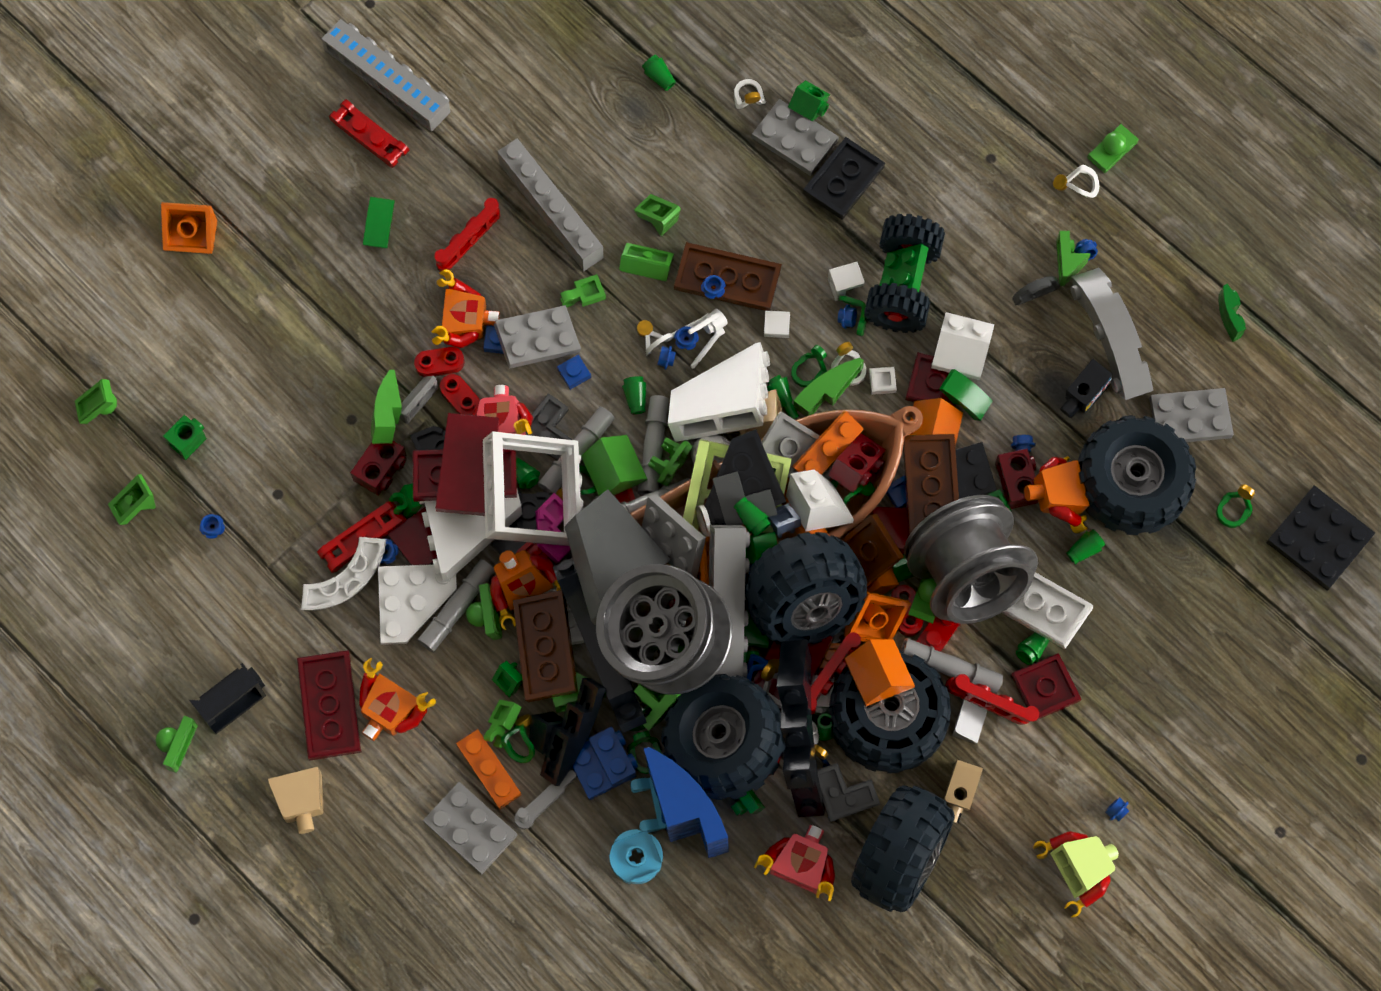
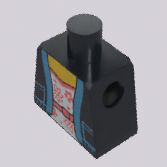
M1092 359L1067 389L1065 397L1067 401L1060 410L1069 418H1072L1078 410L1086 413L1110 387L1113 374L1096 360Z

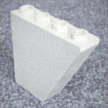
M761 342L753 344L671 390L668 426L675 442L763 426L764 415H767L765 399L768 398L766 382H769L767 366H770V358L768 352L763 351Z
M518 490L517 498H504L505 527H509L522 515ZM436 501L419 502L420 504L425 503L427 512H422L425 528L430 527L432 535L427 536L430 551L436 550L437 559H433L436 575L441 574L443 582L449 581L494 539H486L485 516L436 512Z

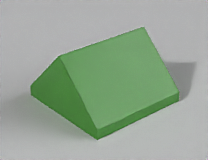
M627 435L602 437L581 455L599 496L607 489L613 495H616L648 480Z

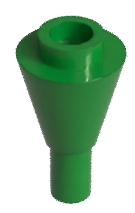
M778 375L767 382L769 385L767 390L776 389L781 405L787 415L794 420L797 419L799 414L792 403L793 399L787 377L781 378Z
M516 456L517 483L521 489H530L538 483L540 472Z

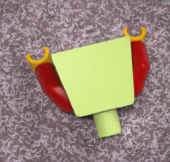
M1072 831L1051 838L1048 843L1037 841L1034 844L1033 849L1039 846L1046 849L1044 853L1036 856L1038 859H1045L1049 851L1054 850L1050 854L1074 898H1080L1077 902H1068L1064 907L1066 909L1070 904L1077 906V913L1071 917L1078 916L1081 913L1082 907H1088L1104 896L1111 882L1109 874L1115 871V865L1112 861L1118 858L1117 848L1113 844L1104 846L1097 836L1089 838L1085 834Z

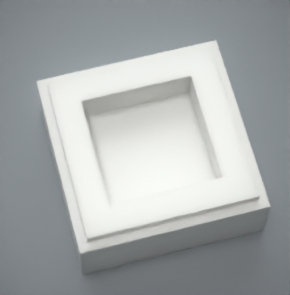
M765 311L764 337L789 338L790 312Z
M894 367L869 368L871 395L896 393Z

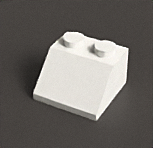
M946 312L931 368L948 373L951 369H955L968 378L980 380L994 324Z
M816 470L790 474L786 497L794 511L801 518V524L805 531L853 523L854 519L834 484Z

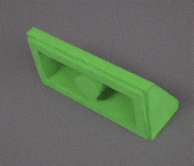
M626 243L621 255L619 269L622 272L666 281L674 254Z

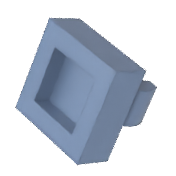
M789 503L776 508L778 515L768 517L771 523L770 526L778 538H781L782 533L787 531L794 533L795 528L801 526V518Z

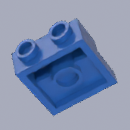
M612 726L588 738L589 741L585 742L572 766L589 801L636 777L635 769L638 767V764L632 753L627 755L622 746L626 745V742L620 730L615 732Z

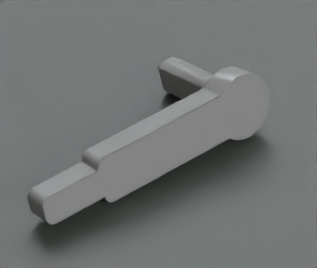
M570 770L560 786L551 784L526 808H519L514 817L517 827L524 830L532 827L534 820L564 794L565 788L576 779V773Z

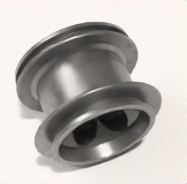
M974 495L944 505L922 520L906 540L904 556L909 571L920 579L933 578L937 585L931 596L930 608L932 613L939 619L960 624L987 620L1014 605L1031 586L1038 565L1037 555L1027 546L1009 543L1008 537L1014 525V517L1012 512L997 497Z
M649 564L626 572L609 587L598 609L596 635L602 654L620 675L654 692L676 695L687 693L703 686L720 670L730 650L732 622L724 600L711 586L680 568L670 565ZM675 598L674 606L669 609L668 604L670 600ZM692 616V623L686 627L685 622L687 618ZM685 642L684 650L678 653V646ZM660 649V656L654 661L653 655Z

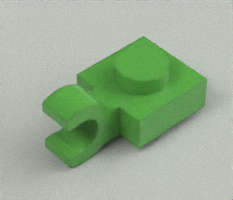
M597 274L574 281L575 289L560 293L562 306L566 305V307H570L578 301L584 307L606 300V294Z
M499 699L488 721L491 727L486 731L484 740L492 742L496 736L493 746L502 748L501 737L505 734V730H511L517 721L522 707L515 702Z

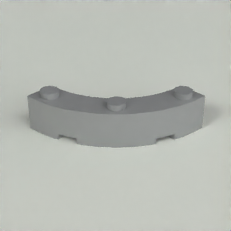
M1100 268L1072 276L1073 286L1070 288L1072 297L1084 308L1094 325L1093 329L1096 338L1102 342L1113 374L1111 385L1114 392L1119 393L1125 400L1153 391L1148 364L1146 361H1141L1138 348H1141L1142 345L1136 328L1119 293L1113 294L1110 287H1112L1110 279Z

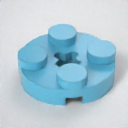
M638 829L626 831L620 834L612 845L609 855L611 868L616 876L625 883H646L653 879L661 870L663 860L662 847L656 837ZM633 850L644 854V857L641 858V862L638 864L635 861L629 860Z

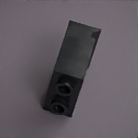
M241 663L242 668L240 670L238 668L200 696V700H189L215 734L219 733L266 696L262 690L265 684L252 667L247 670L244 664Z

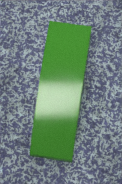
M857 358L845 362L816 378L793 400L795 409L803 415L809 416L814 414L824 401L833 406L861 372L864 360Z
M395 370L388 371L377 392L371 419L372 444L392 443L395 424L399 423L402 405Z

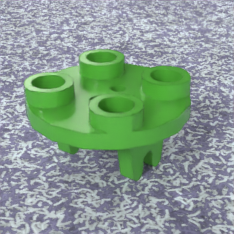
M665 438L661 447L670 454V461L667 459L662 461L655 456H652L648 466L660 474L658 483L668 486L673 480L677 469H680L687 460V455L693 448V445L687 440H684L680 445L669 438Z

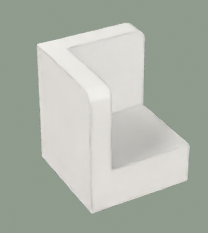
M858 262L829 269L828 282L835 301H838L839 295L845 296L846 290L864 285L865 281Z

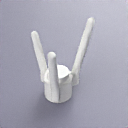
M714 309L709 314L707 313L700 319L686 325L691 327L688 330L689 334L701 328H704L708 334L714 333L690 367L692 369L702 360L716 340L725 333L723 327L728 322L724 314L718 309Z

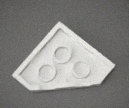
M434 565L378 567L381 645L407 644L416 632L456 592V574L449 581L443 582L442 575H436Z

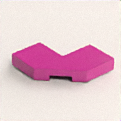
M553 493L535 512L536 530L561 532L557 526L564 520L563 500ZM537 543L538 547L555 564L571 550L570 546Z

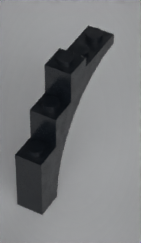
M807 639L781 642L777 690L782 704L780 730L785 741L783 774L787 789H791L798 817L824 816L825 812L814 747L811 710L812 657Z

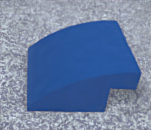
M650 747L644 748L647 767L664 822L667 826L666 830L670 842L701 833L708 858L729 852L728 835L723 822L702 787L673 760Z

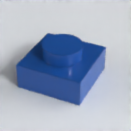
M487 325L484 352L504 354L495 327Z
M579 354L557 366L558 372L570 390L591 378V373Z
M905 475L893 481L886 492L895 508H902L907 505Z

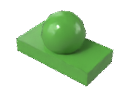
M1120 124L1113 132L1105 136L1103 141L1088 154L1087 158L1102 172L1106 173L1138 143L1139 139Z
M101 379L75 400L80 424H88L99 414H111L116 409L117 399L112 393L109 380Z
M933 578L921 580L908 614L933 623L935 615L930 608L931 596L937 586Z
M488 583L479 585L481 602L470 604L466 610V618L475 627L485 626V633L492 640L501 639L502 630L499 623V611L496 612L490 585Z
M183 717L178 730L166 727L156 735V746L162 752L167 753L163 765L175 773L178 772L198 727L196 722L190 717Z

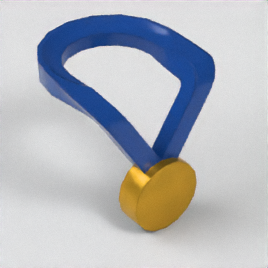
M751 654L747 663V678L751 681L753 672L763 670L769 663L776 667L775 672H778L779 659H770L768 661L758 655ZM754 660L761 663L752 666Z

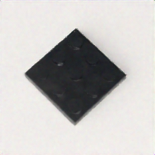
M1314 485L1266 543L1328 591L1374 536L1375 532Z

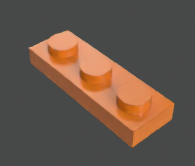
M843 411L797 460L792 468L796 472L816 470L822 475L864 428L847 411Z
M478 729L456 743L499 810L522 795Z

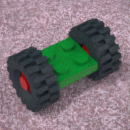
M897 214L896 217L891 215L885 219L879 243L880 249H883L882 251L885 254L887 253L880 285L876 284L870 288L864 311L865 318L869 322H874L873 325L877 327L882 326V329L885 330L892 329L893 332L902 331V333H908V331L915 333L917 330L921 331L925 328L930 301L928 296H925L923 292H919L925 263L930 264L932 261L936 262L940 258L945 236L943 227H939L940 224L937 222L932 223V220L929 218L925 220L922 219L923 216L919 215L913 217L912 214H906V216Z

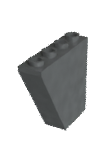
M608 489L578 512L564 527L590 619L594 625L596 624L598 609L605 593L620 576L639 566L649 564L665 565L671 560Z

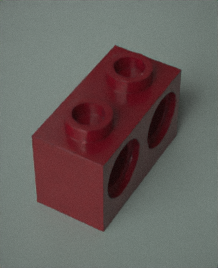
M860 433L836 458L828 476L854 493L860 485L863 487L867 485L873 475L871 474L872 472L875 474L879 472L884 464L882 457L886 449Z
M395 441L372 444L371 442L350 472L353 481L379 496L382 490L386 491L391 485L392 476L396 470L400 471L407 461L405 448ZM385 452L394 453L389 459L382 458ZM372 472L380 473L376 479L367 478Z
M1028 449L999 454L995 465L1003 494L1009 507L1014 509L1037 504L1038 500L1027 501L1025 495L1017 489L1021 486L1034 485L1036 463L1034 457L1029 456ZM1018 463L1022 466L1023 470H1014L1011 464Z

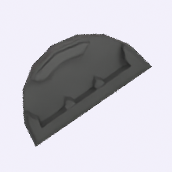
M1053 276L1037 279L1021 288L1014 294L1012 299L1015 305H1021L1058 290L1060 284L1057 278Z

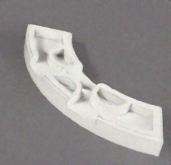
M359 537L354 557L343 572L321 583L303 584L301 610L330 608L347 601L360 592L372 579L381 563L386 539Z

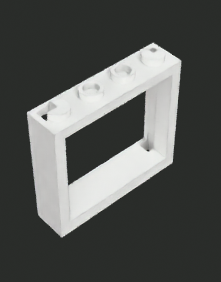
M491 432L483 439L486 539L570 546L565 528L564 532L505 527L503 449L561 455L565 527L583 509V500L580 497L582 475L579 472L581 455H579L578 441Z

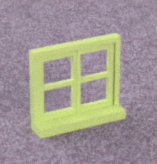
M703 439L699 440L683 516L697 530H699L696 508L698 505H704L705 498H708L711 489H707L714 456L725 457L729 447L726 444ZM767 453L772 468L776 469L775 475L784 494L792 458ZM769 525V527L766 528L763 531V533L774 531L773 528Z

